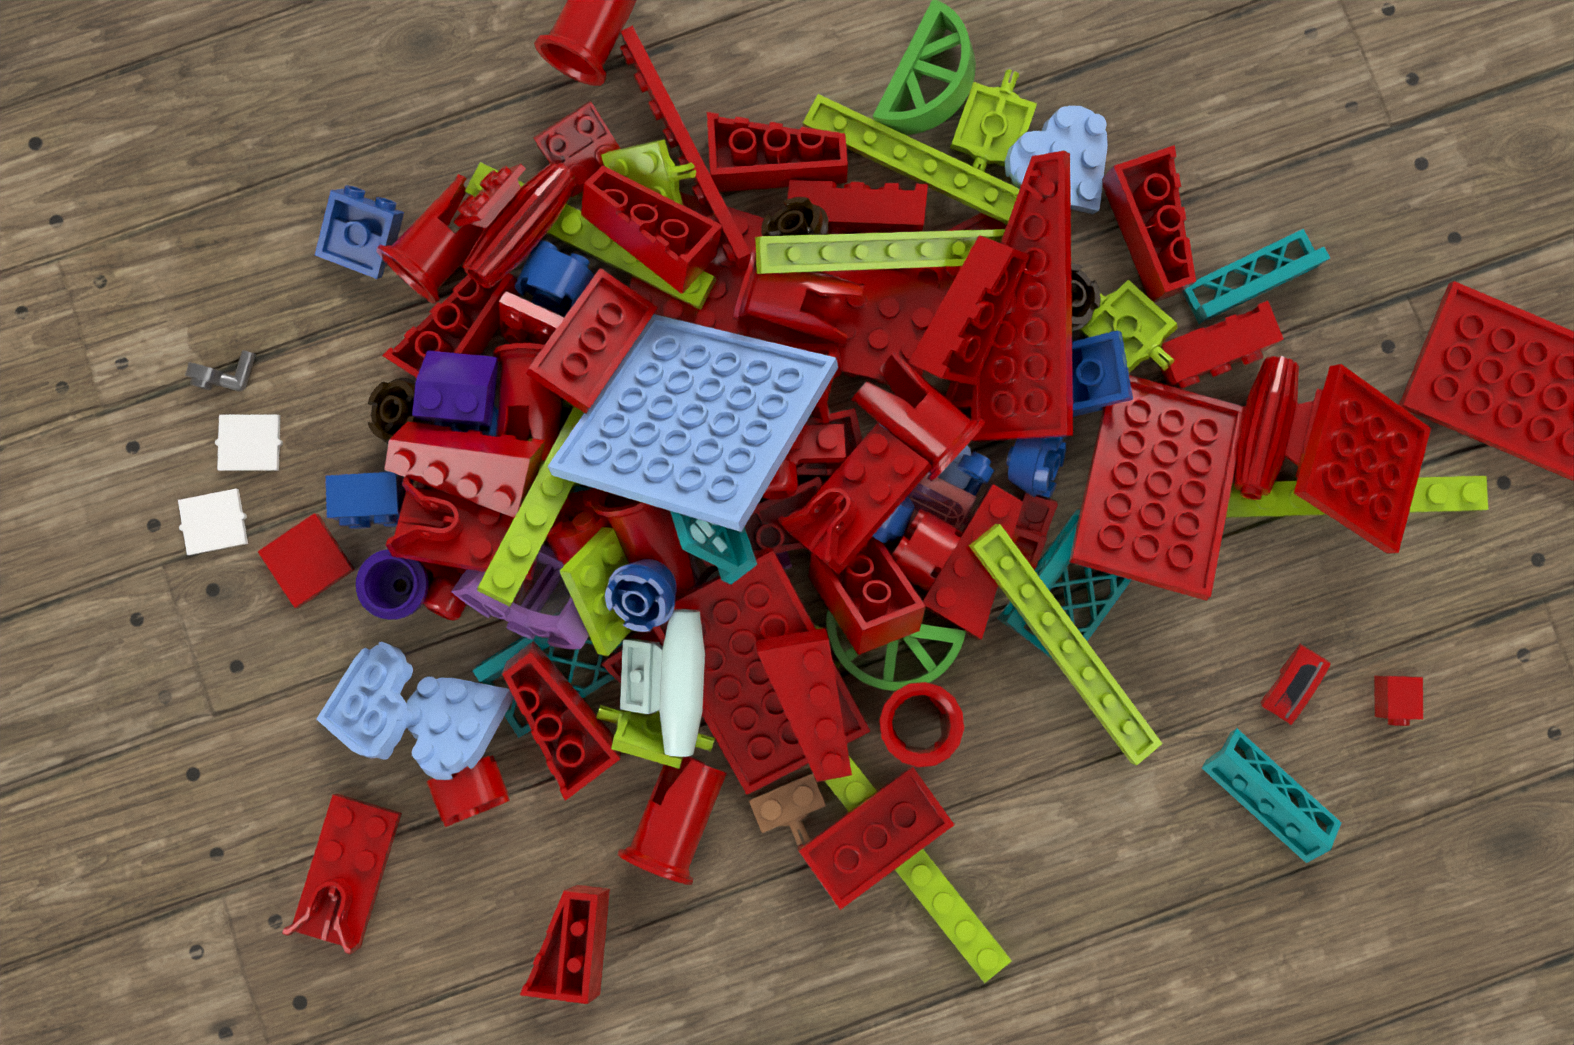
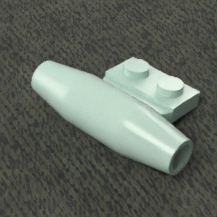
M674 609L668 621L663 646L660 645V642L633 638L623 639L620 710L644 714L659 711L664 752L669 756L686 757L694 754L703 712L705 650L700 611Z

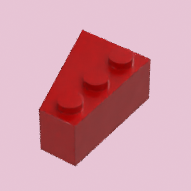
M1269 301L1258 304L1255 309L1238 316L1233 314L1226 317L1225 321L1206 328H1199L1162 343L1160 348L1174 359L1171 366L1168 365V369L1163 370L1160 367L1166 384L1168 386L1179 384L1180 389H1185L1201 382L1199 376L1211 372L1214 378L1231 371V364L1243 361L1244 366L1263 359V352L1284 340Z
M575 885L563 891L546 931V938L540 952L537 953L534 959L532 971L526 984L522 987L521 996L589 1004L600 996L610 896L609 888Z

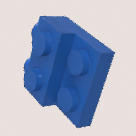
M345 185L344 189L331 190L315 256L375 279L382 278L386 263L379 256L376 249L380 244L391 246L397 241L404 212L395 209L397 203L392 200L376 197V201L365 198V191L354 186Z
M1117 330L1072 342L1073 417L1101 411L1104 406L1133 400L1123 337L1120 331Z

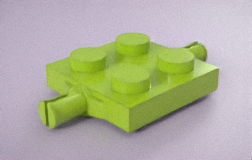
M1010 69L1005 71L1000 87H987L973 82L950 147L970 155L975 159L972 167L979 168L983 172H985L987 163L1005 167L1008 149L1019 137L1028 131L1037 103L1022 99L1013 92L1019 73L1014 71L1012 79L1008 83L1012 72Z
M665 139L609 151L601 155L605 167L681 205L683 203L679 192V180L696 176V170L689 171L695 168L693 163L675 166L669 156Z
M1129 280L1117 291L1107 296H1103L1100 293L1099 308L1094 310L1090 321L1079 329L1086 338L1117 330L1120 331L1123 337L1129 373L1142 361L1150 357L1163 370L1168 369V365L1171 366L1174 362V359L1160 348L1162 343L1178 329L1177 323Z
M600 705L596 719L616 724V734L611 749L680 769L683 757L669 756L664 752L659 711L644 714L626 710L620 711ZM698 733L695 747L711 752L715 738Z

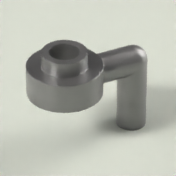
M242 350L234 376L191 362L188 364L185 376L192 378L191 385L211 390L212 385L235 391H243L246 388L256 354Z

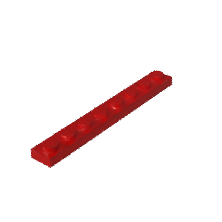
M633 25L621 30L624 45L619 46L622 56L628 66L633 64L636 68L637 73L633 74L641 93L647 91L652 99L648 102L649 108L656 121L662 119L666 127L662 132L670 149L676 147L680 154V157L677 158L679 166L693 163L695 168L689 170H696V176L692 178L695 183L692 186V191L700 206L706 204L710 212L706 217L722 225L721 235L725 243L721 244L727 260L729 263L735 261L740 272L747 269L751 259V252Z

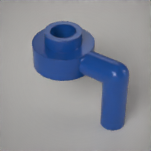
M973 452L971 456L963 454L957 465L961 472L971 477L963 491L973 496L977 495L983 483H988L994 472L989 466L991 461L977 452ZM956 502V504L963 507L960 502Z

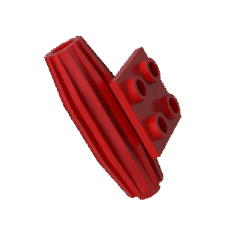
M550 163L521 187L518 178L526 170L522 164L510 168L504 166L498 172L492 170L480 182L479 185L483 189L476 197L470 195L458 207L457 210L461 214L454 221L458 227L470 224L483 229L462 265L464 271L476 283L488 289L493 287L522 263L555 224L576 188L575 175L564 164L552 165Z
M1281 356L1265 358L1248 395L1238 438L1239 446L1234 485L1236 490L1241 491L1240 495L1246 499L1260 500L1263 495L1267 496L1270 494L1285 457L1298 466L1296 477L1300 473L1323 390L1316 389L1313 401L1297 404L1299 366L1297 362L1290 358L1287 359Z

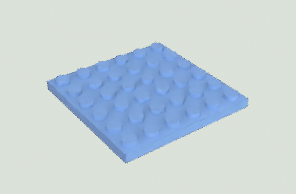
M653 314L586 414H583L549 463V471L552 476L742 532L838 369L837 360L835 357Z

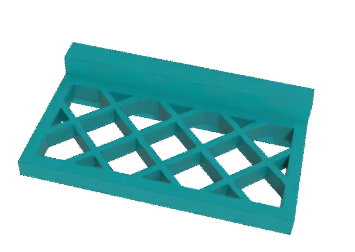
M1076 509L1038 561L1034 571L1049 591L1053 587L1063 586L1065 605L1061 607L1063 610H1066L1074 625L1073 609L1090 608L1091 620L1087 626L1077 628L1082 632L1081 634L1086 641H1088L1132 580L1121 577L1117 583L1116 578L1120 576L1110 573L1092 576L1091 568L1085 566V578L1069 580L1067 566L1070 563V555L1081 510ZM1062 576V581L1056 582ZM1109 579L1111 593L1106 599L1095 600L1093 581ZM1086 582L1089 601L1072 604L1070 585ZM1009 601L997 619L1054 660L1036 635H1032L1023 628L1026 622ZM1096 605H1101L1100 608L1097 610Z
M670 511L681 548L717 566L722 581L731 585L757 565L745 527L740 532Z
M536 635L531 640L523 636L477 664L472 671L479 682L482 681L483 684L495 686L493 681L502 676L506 661L532 641H535L541 650L546 649L550 646L547 642L549 639ZM587 638L585 643L593 645L591 639ZM621 641L620 644L614 650L623 644V641ZM553 646L550 647L549 654H546L551 661L571 665L568 678L570 684L572 683L575 666L596 670L593 683L583 687L571 684L582 698L614 679L604 666H600L603 655L599 654L597 665L577 661L579 649H575L573 659L553 655L555 648ZM599 671L607 673L606 675L597 679ZM513 699L511 709L508 708L504 716L518 738L531 731L528 723L521 726L514 715L516 701Z

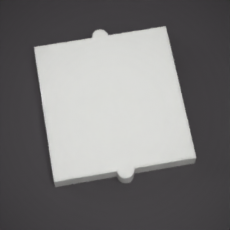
M219 415L218 439L215 440V444L218 446L217 470L279 471L280 446L283 445V441L280 440V415Z
M239 489L178 500L182 522L179 529L184 534L187 555L248 544L244 522L247 515L242 511Z

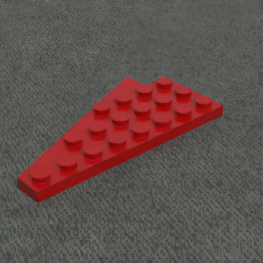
M1063 150L1035 155L1030 159L1001 240V244L1030 256L976 385L951 380L945 396L958 409L971 408V420L976 419L978 421L982 418L986 421L971 441L982 442L1073 436L1070 153Z

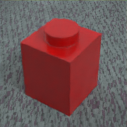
M1374 675L1375 717L1388 719V725L1410 726V719L1423 720V677Z

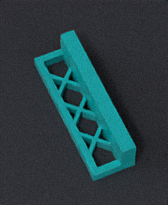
M1301 229L1196 280L1194 284L1182 293L1198 324H1201L1321 266L1330 259V256L1325 247L1314 250L1305 230ZM1297 240L1305 256L1295 261L1284 257L1287 245ZM1280 249L1278 255L1271 253L1273 251ZM1264 257L1276 261L1273 271L1265 275L1254 272L1257 259ZM1250 263L1248 269L1242 268V266ZM1232 271L1246 276L1243 286L1236 289L1223 285L1227 274ZM1220 277L1218 284L1211 282ZM1201 286L1216 290L1213 300L1201 306L1193 290Z
M1238 728L1230 732L1222 749L1206 759L1202 769L1304 862L1308 863L1330 851L1342 822ZM1236 744L1245 752L1247 760L1234 750ZM1262 769L1271 775L1273 784L1264 777ZM1288 793H1291L1297 799L1300 808L1291 802ZM1314 816L1327 826L1325 832L1317 825Z

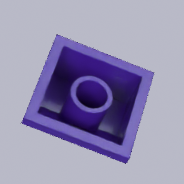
M427 351L416 378L412 416L422 421L492 427L499 358Z

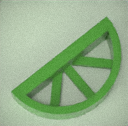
M938 0L931 1L872 116L875 121L904 135L922 133L946 121L961 107L972 88L976 71L975 54L963 21L948 5ZM946 29L953 33L942 38ZM961 44V60L957 72L929 63L932 56ZM923 74L950 83L939 96L929 103H925L918 84ZM912 97L916 109L905 111Z
M827 610L826 613L827 635L831 648L839 662L860 681L884 690L896 691L910 683H930L938 678L956 659L966 633L965 630L921 624L919 632L903 637V640L927 672L908 680L893 681L898 639L887 644L883 677L878 679L864 673L851 662L858 654L853 646L846 652L843 651L836 631V626H840L830 611ZM916 638L947 642L950 645L943 657L935 664Z

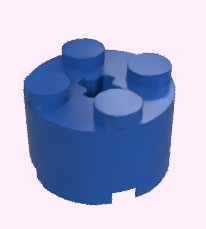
M539 241L537 247H534L529 253L515 284V289L522 296L525 291L533 295L534 297L531 302L535 305H542L559 313V315L566 316L590 283L594 274L588 269L590 262L583 256L574 253L568 256L559 252L558 248L553 244Z

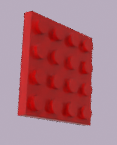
M1332 365L1328 370L1294 494L1386 554L1399 553L1431 428L1344 365Z

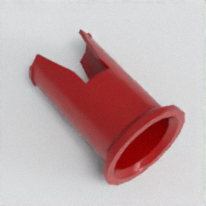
M567 0L549 35H539L534 42L535 48L545 61L564 75L587 85L601 86L607 79L603 66L621 34L620 31L623 30L637 0Z
M459 174L455 177V181L392 246L380 244L376 249L382 260L399 278L420 296L433 304L440 300L437 295L438 288L466 260L483 231L482 228L470 224L463 225L456 233L447 227L466 194V188L463 184L467 178Z
M755 246L742 282L733 319L739 320L740 316L748 314L838 344L844 348L848 337L846 333L817 315L801 310L807 290L820 294L861 297L864 284L861 283L860 285L821 271L757 274Z
M513 343L498 346L493 351V357H498V362L501 363L496 437H501L502 434L517 436V440L526 441L529 431H531L532 439L545 440L541 461H545L560 434L562 398L526 374L529 366L544 345Z
M895 350L880 368L881 373L895 395L866 382L851 400L862 407L888 432L928 461L932 468L927 479L933 481L969 444L986 421L982 418L978 421L976 419L970 420L903 360Z
M597 489L592 496L591 506L598 515L607 517L629 563L641 559L659 561L675 577L677 585L676 597L687 592L695 582L688 552L681 548L671 512Z
M927 682L910 683L894 691L883 705L879 719L881 738L888 751L902 763L918 768L936 766L950 758L960 745L964 732L963 712L955 697L941 686ZM926 695L930 697L929 700L939 710L942 735L933 745L926 749L924 747L906 745L898 738L892 726L895 710L904 703V700L912 696Z
M690 756L683 757L680 769L664 764L631 845L625 849H619L617 855L623 860L660 877L685 885H692L694 878L690 876L689 867L727 773L707 766L705 762Z

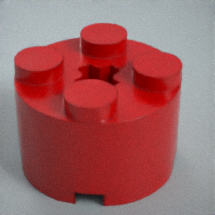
M596 488L569 494L546 537L555 557L563 565L602 527L612 528L607 517L598 515L591 506L592 496L597 491Z
M920 509L893 552L892 557L908 581L927 592L936 580V574L943 569L963 532L929 511L925 512Z
M494 755L481 758L472 769L467 766L460 772L451 774L453 779L436 780L432 778L426 781L445 828L510 801L509 793Z

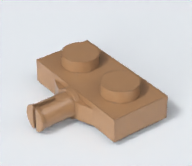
M813 773L749 800L762 833L778 826H790L797 845L803 843L798 829L802 834L804 842L810 840L802 820L811 812L826 806Z

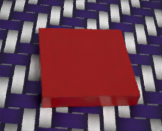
M317 513L312 514L257 551L294 608H300L355 570Z

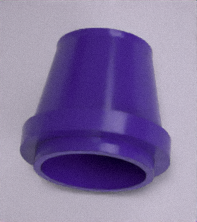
M388 549L376 552L366 559L356 577V592L360 603L370 614L382 619L397 620L410 616L421 607L428 593V575L423 564L416 560L393 557ZM401 579H404L407 583V588L403 592H399L396 587L397 582Z

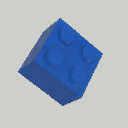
M392 472L325 476L327 518L339 521V526H349L350 529L371 528V522H374V524H384V527H397L406 493L402 485L404 477Z

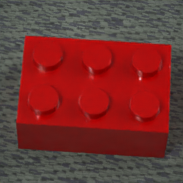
M871 537L839 575L813 553L811 554L808 577L858 655L920 631L926 606L881 541Z

